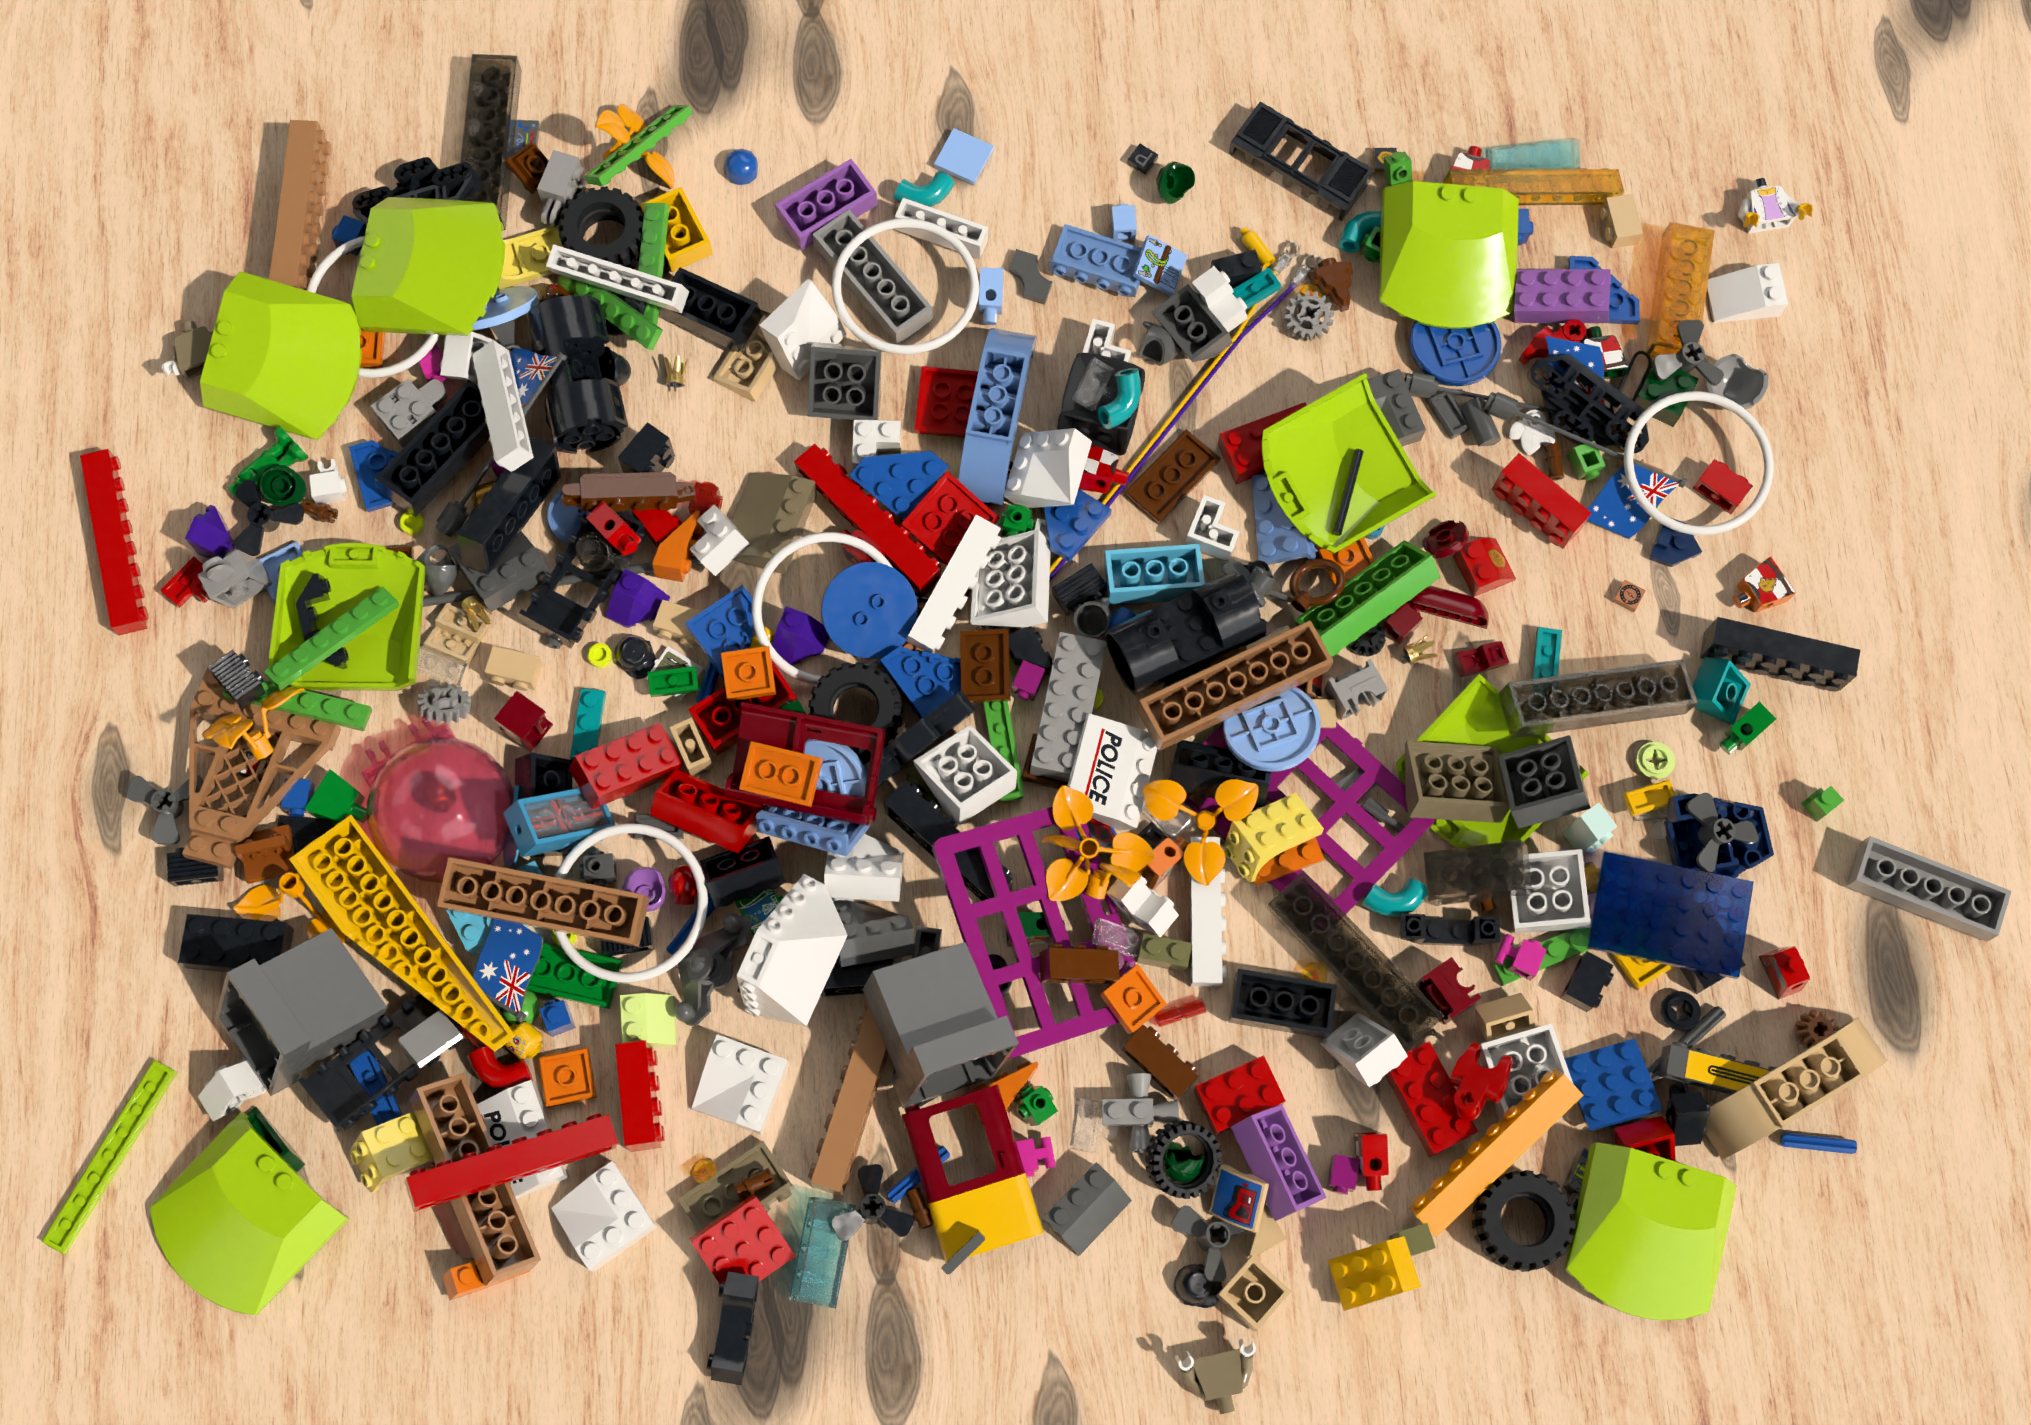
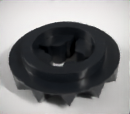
M1379 623L1366 631L1367 635H1374L1371 637L1370 643L1367 640H1360L1363 636L1362 634L1357 640L1349 644L1356 654L1369 657L1376 655L1382 650L1386 639L1384 630L1379 626Z
M1683 991L1672 992L1661 1002L1660 1014H1662L1664 1023L1668 1024L1671 1029L1685 1031L1693 1028L1698 1023L1701 1009L1698 1001L1691 994ZM1683 1004V1012L1687 1016L1682 1015L1676 1019L1677 1012L1674 1008H1678Z

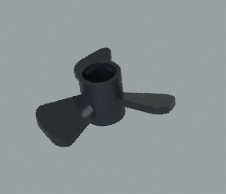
M250 479L243 482L236 490V497L249 508L247 517L251 524L236 537L234 546L250 556L260 554L264 532L276 530L280 523L298 525L303 521L304 507L301 504L296 503L273 510L261 502L257 486ZM263 514L268 515L266 520L262 518Z
M864 1165L859 1168L857 1176L865 1197L861 1200L859 1209L837 1215L832 1219L831 1226L839 1240L846 1242L863 1223L873 1225L880 1220L897 1236L905 1237L908 1235L914 1223L912 1215L885 1209V1201L878 1195L884 1171L881 1165ZM875 1202L879 1207L875 1211L876 1215L872 1216L869 1209L865 1210V1205L874 1204Z

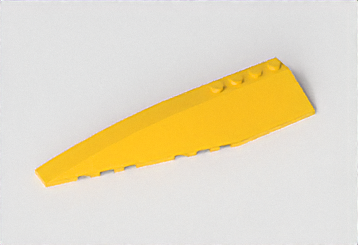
M352 815L345 818L289 859L343 934L494 1052L516 1036Z

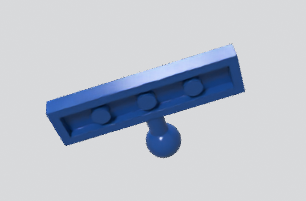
M370 1050L364 1052L350 1063L357 1081L369 1096L388 1083L379 1061ZM394 1095L389 1098L385 1096L377 1102L378 1106L371 1111L377 1126L403 1116Z

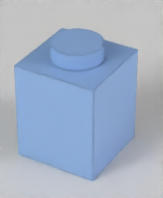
M1118 204L1117 206H1112L1111 225L1113 239L1118 241L1136 239L1135 205Z

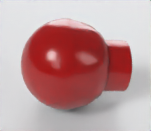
M688 865L677 866L671 871L668 878L669 889L675 895L674 904L693 905L694 897L698 893L692 871Z

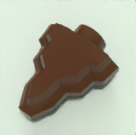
M1335 258L1324 259L1318 264L1317 269L1308 274V278L1312 286L1318 287L1321 294L1329 296L1331 303L1340 312L1349 310L1351 296L1348 289L1352 284L1350 276L1353 274L1351 262H1336Z

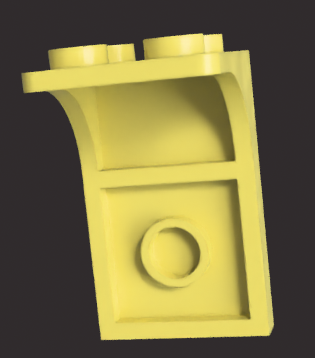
M551 226L512 239L503 240L505 242V259L498 285L499 289L553 274L546 267L553 244L563 247L556 227Z
M1293 793L1251 812L1242 820L1232 821L1224 844L1225 854L1237 866L1239 874L1251 883L1255 881L1259 870L1271 858L1321 835L1324 828L1298 794Z
M414 1111L361 1132L350 1151L353 1164L358 1165L361 1171L362 1184L371 1193L377 1191L383 1183L392 1177L433 1160Z

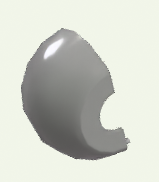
M1737 354L1722 357L1713 364V366L1723 371L1724 377L1717 386H1713L1707 381L1709 393L1726 397L1742 406L1745 410L1752 408L1763 398L1768 388L1769 377L1765 371L1760 368H1752L1745 362L1744 358Z

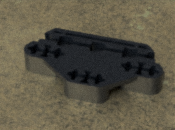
M423 157L403 163L396 168L394 177L398 183H396L397 187L394 190L382 186L355 196L352 201L353 213L358 219L367 224L371 208L387 197L467 201L465 198L473 196V193L477 192L482 186V179L468 162L439 169L429 157Z
M1570 354L1536 360L1533 366L1529 368L1527 378L1532 385L1541 391L1550 424L1565 431L1570 430L1571 428L1567 425H1559L1560 420L1558 417L1565 416L1564 421L1567 424L1574 425L1576 422L1578 425L1573 426V428L1577 431L1584 430L1583 435L1586 440L1595 441L1598 445H1615L1624 452L1626 439H1621L1619 442L1618 439L1622 438V436L1618 433L1611 434L1612 429L1610 426L1617 425L1616 430L1621 434L1626 433V430L1630 432L1633 425L1626 420L1629 417L1631 420L1636 421L1644 412V409ZM1561 361L1558 362L1559 367H1561L1564 370L1567 367L1569 368L1567 369L1565 374L1561 376L1562 373L1555 369L1553 366H1551L1548 362ZM1542 369L1541 375L1546 379L1551 378V375L1555 377L1550 382L1555 385L1561 383L1560 389L1562 392L1555 393L1556 388L1552 384H1547L1544 387L1542 384L1547 383V381L1543 378L1536 379L1537 374L1535 371ZM1575 379L1583 383L1589 389L1595 386V388L1592 390L1589 396L1587 395V391H1585L1583 388L1574 383ZM1602 398L1615 408H1618L1619 405L1621 406L1615 415L1613 414L1614 411L1600 402ZM1647 424L1641 429L1642 433H1639L1635 443L1637 446L1634 447V453L1641 452L1649 441ZM1574 430L1569 431L1570 433L1579 436V434ZM1562 435L1575 445L1584 444L1565 435Z
M962 690L923 717L883 749L877 788L901 769V765L909 762L939 737L946 735L977 710ZM870 761L864 765L867 774L869 772Z

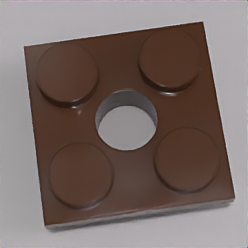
M531 142L507 159L505 163L509 170L521 181L524 188L532 195L538 191V185L549 160L536 144L534 145ZM530 163L533 164L537 170L533 169Z

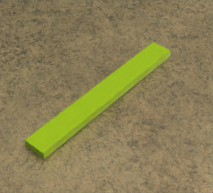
M156 1060L152 1061L42 1239V1243L62 1254H67L178 1073L177 1071Z

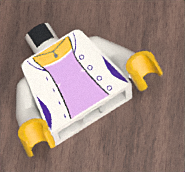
M1759 178L1752 182L1754 190H1751L1742 201L1738 212V217L1743 221V227H1747L1749 234L1789 227L1796 215L1799 220H1803L1805 215L1812 217L1813 206L1809 203L1800 204L1784 192L1781 186L1768 187L1766 179Z

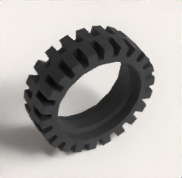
M1184 1120L1172 1121L1173 1124L1167 1123L1163 1125L1164 1129H1158L1155 1132L1157 1134L1156 1137H1151L1150 1142L1152 1145L1146 1148V1152L1149 1153V1156H1145V1162L1148 1164L1146 1171L1150 1174L1149 1178L1155 1183V1186L1166 1194L1183 1199H1190V1196L1196 1198L1200 1196V1192L1206 1193L1208 1191L1207 1186L1212 1187L1215 1184L1213 1178L1218 1177L1217 1168H1220V1165H1222V1162L1219 1161V1158H1222V1152L1218 1150L1220 1144L1208 1129L1199 1124ZM1191 1135L1197 1138L1204 1148L1205 1159L1202 1169L1196 1178L1188 1183H1173L1163 1171L1162 1160L1165 1150L1171 1141L1178 1136Z

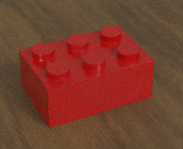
M1264 1055L1205 1081L1193 1089L1214 1136L1231 1129V1126L1254 1114L1281 1104L1283 1105L1286 1102Z

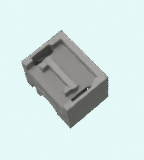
M1371 659L1365 662V667L1362 668L1360 665L1356 669L1336 677V679L1332 677L1327 681L1324 691L1330 700H1336V712L1341 720L1353 714L1357 716L1360 712L1359 702H1365L1369 706L1375 707L1377 702L1383 700L1388 691L1386 684Z

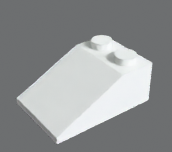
M1779 263L1752 266L1707 279L1704 282L1713 323L1779 317L1788 306Z
M1360 1013L1355 1014L1331 1033L1327 1039L1320 1042L1358 1081L1368 1087L1378 1083L1385 1074L1397 1068L1408 1057L1394 1033Z

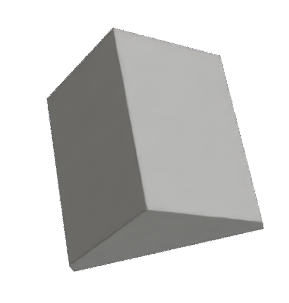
M440 1009L400 1037L398 1041L407 1059L421 1068L461 1040L463 1036Z

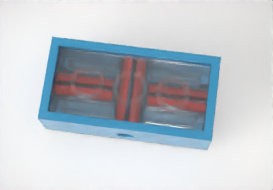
M580 788L519 799L503 813L521 857L575 847L589 835L615 825L607 804L592 810Z

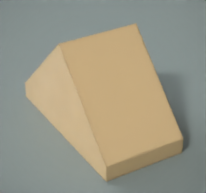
M1264 1205L1259 1230L1253 1234L1247 1255L1249 1258L1252 1255L1256 1257L1286 1240L1268 1206Z

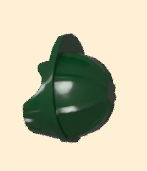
M1172 161L1159 170L1156 182L1160 198L1163 202L1167 204L1176 203L1194 186L1195 174L1191 167Z
M274 465L267 468L260 476L259 490L267 502L286 507L302 501L306 494V484L303 478L293 469L285 465Z
M1171 1141L1165 1150L1162 1160L1163 1171L1172 1181L1187 1182L1196 1178L1199 1174L1204 1156L1202 1154L1194 1156L1188 1146L1182 1148Z

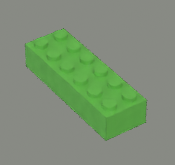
M1404 540L1347 581L1344 590L1334 601L1322 606H1313L1294 621L1296 626H1299L1311 620L1332 657L1351 642L1357 640L1370 628L1375 627L1385 617L1394 613L1396 609L1407 601L1413 599L1422 590L1431 586L1433 582L1440 578V574L1431 554Z

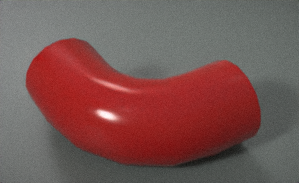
M488 1046L468 1054L471 1067L478 1078L492 1088L506 1090L526 1081H533L525 1059L509 1065L501 1064L496 1059L493 1050Z

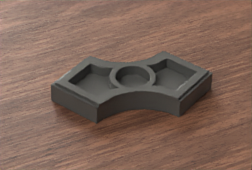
M1016 249L1009 272L1021 280L1024 286L1023 298L1045 305L1052 287V281L1044 278L1037 267L1038 255Z

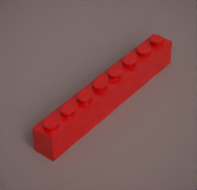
M814 443L794 461L797 471L804 478L815 481L816 490L855 530L860 529L881 546L891 566L899 571L922 596L940 580L942 576L940 563L933 556L929 558L924 553L926 551L918 541L913 542L909 538L910 534L902 525L898 527L893 522V516L886 509L882 511L877 506V500L871 494L866 495L862 491L863 487L846 475V469L840 463L835 464L831 460L832 456L824 447L820 449Z
M109 449L80 455L110 627L118 636L147 629L146 620L149 619V615L142 603V598H145L142 585L138 581L141 572L138 563H135L134 559L137 550L130 537V534L133 533V528L126 515V512H129V506L122 494V491H125L123 479L119 477L118 470L121 469L120 460Z
M601 1113L587 1117V1121L579 1124L576 1121L563 1124L560 1130L552 1132V1129H546L538 1132L537 1137L527 1139L526 1136L514 1139L511 1141V1145L502 1147L501 1144L491 1146L486 1149V1153L477 1155L476 1152L461 1156V1160L451 1163V1160L437 1163L435 1165L436 1168L425 1171V1168L411 1171L409 1173L410 1176L406 1177L405 1185L413 1212L616 1148L618 1141L609 1114L601 1116Z

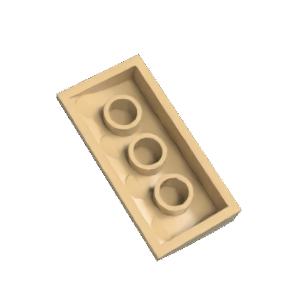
M759 305L763 317L741 351L738 353L730 350L713 377L714 381L754 402L758 400L779 366L759 326L775 310Z

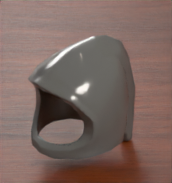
M1147 321L1143 322V326L1147 328V333L1140 345L1137 356L1152 361L1158 366L1165 365L1173 360L1182 349L1164 327Z
M434 545L422 552L417 558V561L425 566L424 587L434 596L443 595L455 581L459 566L452 560L448 548L444 545ZM440 549L446 551L444 558L436 564L431 563L429 559L431 553Z
M1104 597L1100 601H1087L1074 612L1075 629L1080 635L1090 638L1104 636L1105 630L1109 628L1112 620L1108 597Z

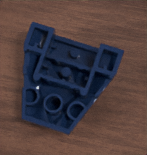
M1692 793L1669 798L1667 806L1668 818L1664 821L1663 827L1672 867L1677 877L1682 876L1683 884L1691 894L1715 890L1725 882L1738 877L1740 873L1755 867L1774 855L1763 807L1739 802L1729 803L1719 798H1713L1719 819H1728L1733 825L1743 821H1750L1755 826L1759 840L1756 843L1750 844L1733 839L1728 843L1719 845L1715 870L1707 873L1698 866L1696 861L1697 855L1704 847L1698 837V831L1702 824L1686 810L1687 802L1699 794Z

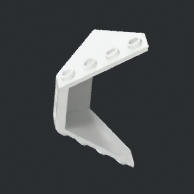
M803 874L757 929L737 973L743 1005L746 1008L745 1011L754 1017L760 1015L767 1019L807 1026L848 936L830 893L823 883Z

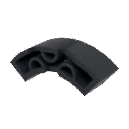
M728 1271L726 1281H721L718 1296L722 1297L719 1330L714 1354H709L707 1369L711 1370V1380L742 1385L749 1348V1338H746V1336H752L759 1276Z

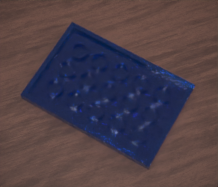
M1603 852L1587 949L1738 979L1754 881Z

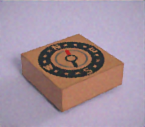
M1624 580L1613 602L1635 612L1646 590Z

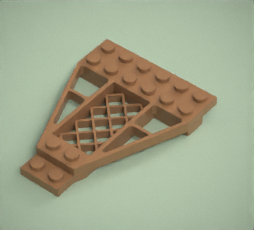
M207 667L190 706L189 828L192 832L182 854L188 859L232 869L237 858L235 846L248 840L254 828L282 800L297 780L302 779L329 750L333 751L341 729L339 725L272 709L266 712L268 730L271 734L268 741L274 738L277 745L273 748L274 751L263 759L256 760L253 757L248 760L245 752L250 750L247 744L241 746L238 740L236 741L238 748L232 751L220 745L213 748L198 744L197 717L216 721L227 714L237 713L242 717L241 720L251 719L253 721V725L246 731L247 734L255 730H260L261 733L264 732L261 715L262 706L248 703V705L240 709L233 699L224 697L223 687L212 676ZM290 741L318 747L298 769L281 765ZM197 752L214 755L215 757L200 792L197 793ZM242 754L246 761L232 767L229 759ZM265 759L268 764L267 768L255 773L252 765ZM226 762L229 769L221 773ZM249 767L253 775L239 781L236 773ZM277 772L292 775L265 803ZM233 775L237 783L223 789L219 781ZM256 781L259 786L258 790L246 795L242 787ZM217 783L220 791L212 794ZM240 789L243 797L230 803L226 795ZM224 797L227 805L214 810L210 803ZM247 803L250 808L249 811L237 816L233 809Z

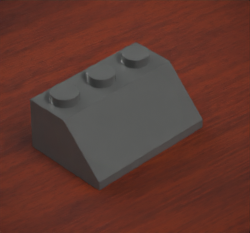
M1189 284L1151 311L1192 362L1214 358L1233 344L1229 332Z
M1096 1162L1043 1217V1221L1080 1256L1132 1200L1116 1180Z

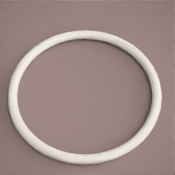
M892 219L865 229L846 245L834 268L832 296L835 308L842 322L862 342L888 353L918 354L946 344L965 328L978 302L979 275L968 249L948 230L924 220ZM895 228H916L938 235L957 250L968 269L970 295L964 313L951 329L925 343L897 345L870 336L852 320L842 299V274L851 254L871 236Z
M364 236L350 240L333 250L313 273L306 291L316 293L322 277L331 265L346 253L361 247ZM430 334L424 344L414 354L397 364L377 369L360 368L358 377L381 378L405 371L428 354L438 341L440 335Z
M1688 391L1676 393L1652 404L1633 424L1624 450L1626 479L1639 505L1647 514L1662 525L1685 534L1714 535L1730 531L1742 525L1760 509L1772 484L1774 472L1773 454L1768 438L1760 424L1747 410L1736 402L1709 392ZM1684 401H1706L1720 405L1738 415L1755 434L1763 454V481L1754 501L1737 517L1712 526L1684 524L1661 513L1643 494L1634 471L1633 454L1635 443L1646 422L1658 411L1669 405Z
M815 533L787 544L766 564L758 578L753 594L752 619L761 647H770L771 659L782 671L810 684L818 685V679L821 676L806 673L790 665L771 645L762 621L763 593L775 568L791 553L810 544L820 542L844 543L862 550L876 562L892 567L889 561L875 547L857 537L843 533ZM885 656L873 658L865 665L878 667L880 665L879 661Z
M619 824L601 829L589 835L570 851L555 875V878L565 879L573 863L586 849L610 836L627 833L644 834L664 841L684 858L691 869L698 893V909L693 928L679 950L655 967L630 973L603 969L580 955L569 941L566 933L554 931L560 946L575 964L589 974L608 981L623 983L640 982L667 972L690 952L697 942L706 920L708 907L707 886L697 859L679 839L670 833L644 824Z

